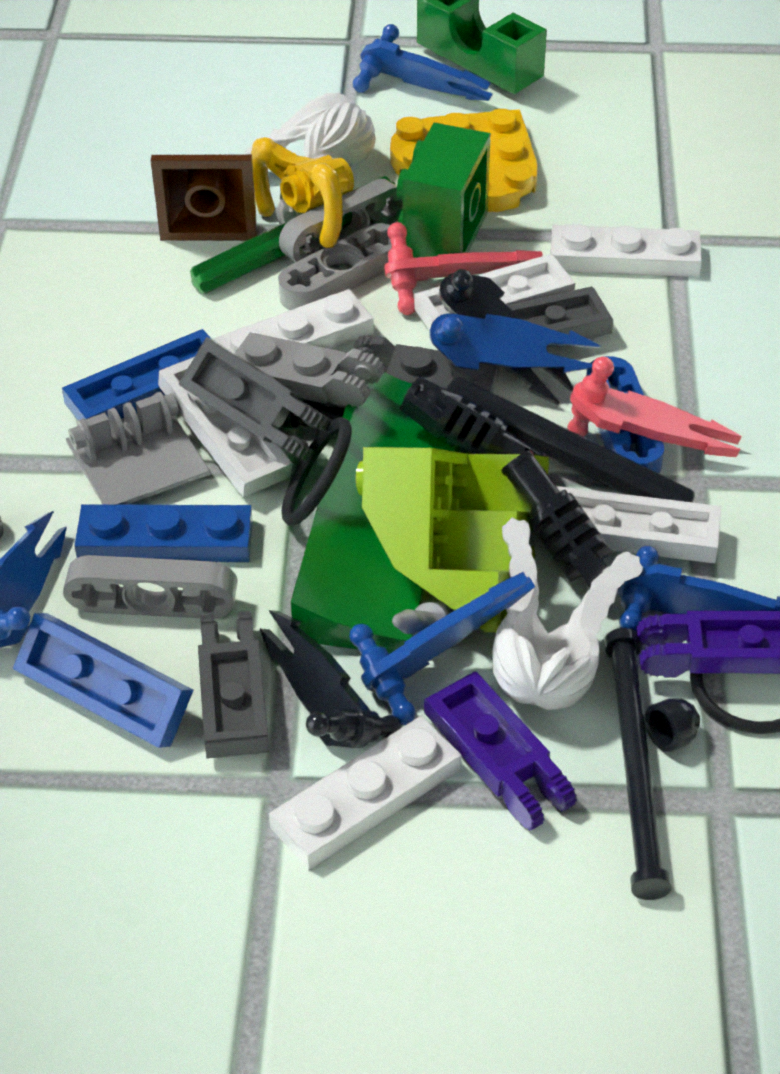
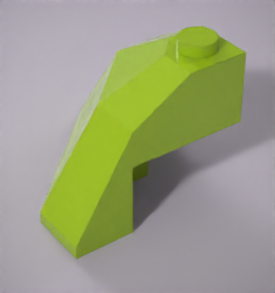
M363 447V460L359 462L356 470V488L359 495L362 496V508L396 570L454 611L489 591V588L511 578L509 576L511 557L508 553V547L503 540L502 526L507 524L511 517L518 521L525 520L529 524L528 514L531 511L501 470L520 454H465L436 448ZM535 455L534 457L548 474L549 457ZM531 546V549H532V553H531V554H532L533 558L535 559V555H536L535 549H534V546ZM506 609L479 628L484 632L496 633L497 628L507 615Z

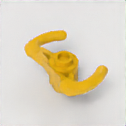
M261 137L256 139L252 144L251 154L255 203L259 214L263 217H269L275 211L268 178L269 169L281 179L280 191L283 200L297 213H305L324 204V220L319 242L325 248H333L338 241L342 228V195L353 191L354 188L353 172L347 161L340 157L333 159L330 155L315 159L303 157L275 143L271 138Z

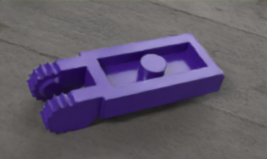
M687 611L686 614H663L662 616L656 614L655 616L649 615L647 618L643 617V620L639 621L637 626V635L640 637L642 645H647L645 650H641L639 655L641 670H644V674H649L650 677L664 676V678H676L688 670L690 673L780 674V611Z
M473 672L424 699L425 715L462 755L497 797L502 795L508 811L516 820H519L520 825H523L525 829L533 830L542 825L545 820L539 801L535 799L534 795H531L530 790L523 784V782L532 777L535 778L541 793L548 801H551L557 810L560 809L562 812L576 804L577 795L574 792L575 789L567 779V776H564L558 766L550 759V751L478 672Z

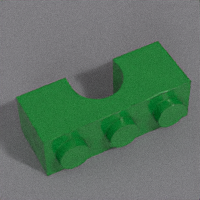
M417 0L418 44L514 95L544 76L547 29L514 12L486 28L480 16V0Z

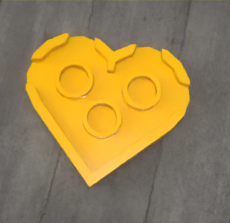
M495 109L491 112L470 114L449 113L445 116L422 119L403 117L397 121L396 132L391 137L390 164L397 175H400L403 168L409 169L417 141H424L435 122L491 133L488 212H501L520 206L521 197L530 192L535 193L537 187V161L520 109Z

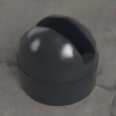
M668 698L647 708L645 712V725L648 735L655 746L663 752H672L688 745L695 739L697 730L700 727V715L695 706L683 698Z

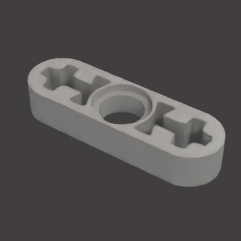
M377 179L342 195L343 215L352 211V220L347 229L340 232L338 240L371 224L384 223L391 225L398 222L400 213L403 210V199L397 198V186L386 179ZM324 204L294 217L282 229L279 237L280 249L283 254L294 262L325 248L319 242L324 220Z
M384 223L368 225L338 240L333 248H323L284 268L278 276L280 303L286 309L292 310L348 289L352 290L385 272L384 265L389 262L388 251L392 248L391 240L387 234L390 225ZM338 264L352 266V268L346 270H334L329 267Z
M87 555L78 557L70 563L63 595L66 601L73 607L91 613L200 618V615L214 614V619L228 615L233 610L238 579L229 567L211 561ZM137 584H156L161 586L164 591H148L140 588Z

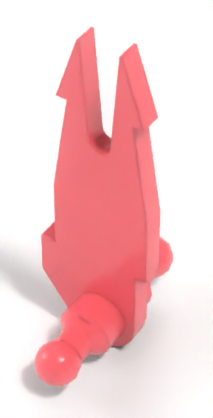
M396 222L388 228L387 234L391 240L392 248L388 251L389 262L384 265L385 276L391 279L392 288L398 292L399 301L397 307L399 312L403 315H411L415 312L413 289L416 287L417 281L446 277L460 269L469 271L471 275L487 273L542 257L543 254L542 251L516 250L515 252H469L413 258V251L406 244L407 229L402 223Z
M601 356L596 358L592 363L591 375L585 376L583 381L576 384L573 388L570 400L573 404L571 410L574 417L568 423L567 429L583 437L588 433L589 422H592L599 428L618 434L620 429L653 440L703 450L706 455L736 458L740 451V448L719 440L738 445L742 436L712 419L710 422L663 401L632 391L624 393L609 388L606 380L614 371V365L608 357Z

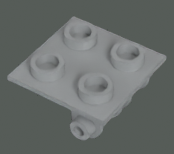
M157 392L151 397L137 401V414L130 402L123 404V419L120 418L115 408H111L107 411L108 417L106 413H102L85 420L82 418L77 420L76 427L68 429L69 437L65 438L66 443L102 504L128 505L210 475V470L175 417V415L179 414V406L172 393L163 396L161 392Z

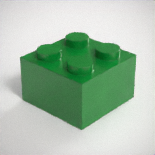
M434 122L424 141H417L412 163L409 169L403 168L401 170L396 189L397 198L403 199V210L400 213L398 222L402 223L407 229L406 244L412 249L413 258L433 257L440 254L469 253L488 213L491 133Z

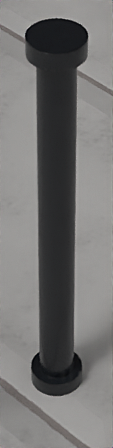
M619 628L605 636L604 644L606 654L613 661L636 871L630 876L631 892L639 899L656 900L667 896L672 890L670 873L662 867L637 655L640 654L642 645L637 631L629 628Z

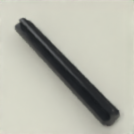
M455 377L446 388L463 395L462 401L467 404L470 400L477 403V410L482 412L484 408L491 412L489 417L494 420L498 416L504 419V423L508 425L507 431L518 436V438L550 454L548 457L623 494L692 503L694 501L695 492L692 489L466 379Z

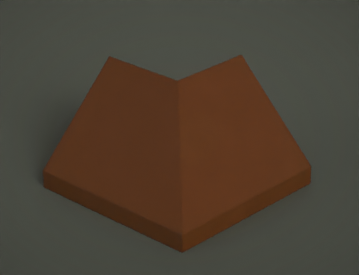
M252 154L151 155L150 161L160 241H247L258 236Z

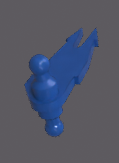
M394 24L386 25L383 28L382 36L374 39L371 44H367L360 54L362 59L359 64L361 72L353 79L352 83L355 91L363 93L369 89L372 78L378 77L380 73L401 78L405 83L429 90L465 96L468 100L489 101L493 93L485 91L490 86V82L466 70L463 72L428 57L401 50L398 44L393 43L399 37V29Z
M443 314L432 322L429 329V338L432 344L455 367L476 371L479 369V363L508 368H563V373L592 369L591 363L548 353L547 345L601 347V345L572 330L569 331V334H565L522 319L486 314L485 319L458 314Z
M54 511L45 513L24 526L27 532L0 558V648L20 643L29 628L28 625L31 617L29 611L42 591L54 559L61 556L67 530L66 526L55 532L38 555L35 553V548Z
M643 546L636 553V556L640 557V564L643 566L641 574L636 578L625 581L618 588L621 606L625 609L619 618L620 628H629L637 631L639 621H642V614L649 610L669 614H686L687 611H780L779 596H777V599H772L721 582L681 575L682 568L657 564L659 560L658 551L651 546Z
M521 572L489 588L488 592L431 624L405 641L403 646L388 654L386 648L377 646L373 639L372 629L368 625H354L350 630L349 637L350 641L354 646L358 647L361 653L359 664L364 671L361 675V680L366 689L369 691L374 690L379 700L388 702L392 709V715L398 717L402 725L412 722L415 719L416 710L414 705L404 695L406 684L403 679L430 664L428 661L464 639L504 609H509L535 588L531 578L526 577L525 573Z

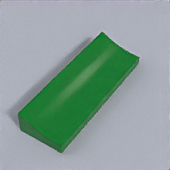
M384 372L377 383L374 382L373 385L368 383V388L371 389L370 395L363 405H359V407H352L350 404L346 405L343 418L347 419L351 424V441L336 478L317 506L290 603L291 618L300 621L299 628L318 644L359 650L350 641V630L354 625L366 624L372 629L373 639L377 646L386 648L388 654H390L414 636L413 634H404L392 623L393 617L403 610H415L423 604L425 589L393 567L362 508V496L359 495L356 488V470L359 462L363 460V447L436 448L456 452L457 445L449 446L446 444L447 439L443 436L437 439L403 413L399 408L412 384Z

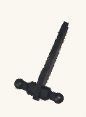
M460 269L446 276L440 284V300L446 311L452 314L485 319L486 314L520 319L501 300L505 292L488 277L471 275L469 271ZM504 367L529 385V392L557 406L560 404L559 400L531 368ZM543 368L570 392L573 391V386L566 373H563V368Z
M269 610L293 646L294 654L270 629L260 628L261 635L271 660L279 663L297 697L310 712L305 725L311 735L320 737L326 746L362 748L369 742L376 741L379 736L387 738L403 727L400 719L394 715L380 717L375 711H370L369 707L349 685L351 677L326 649L299 628L300 621L280 611Z

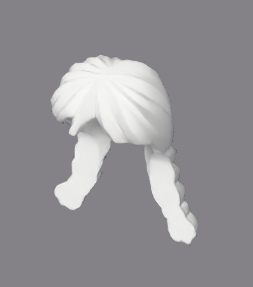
M325 93L309 101L289 118L280 129H273L268 138H271L275 143L284 148L292 142L305 139V155L303 157L315 159L330 155L333 159L343 158L348 164H358L365 161L371 154L376 141L374 125L371 117L366 115V110L360 109L355 101L340 93ZM252 146L247 148L244 154H251ZM280 194V202L275 213L279 224H283L299 216V213L287 205Z
M511 517L508 523L502 526L503 540L508 547V553L511 557L509 576L513 577L524 572L526 577L531 578L535 588L509 609L506 608L507 615L497 628L492 649L493 674L503 692L516 702L522 704L530 703L532 706L537 705L546 710L568 708L582 698L594 680L599 664V642L596 635L600 632L601 622L607 617L610 605L615 602L617 589L625 581L638 577L643 570V566L640 564V557L630 552L617 555L610 567L604 569L591 582L590 589L583 597L582 603L572 612L568 624L561 625L548 633L536 614L539 605V587L536 562L531 554L532 549L529 545V524L525 520L518 521Z

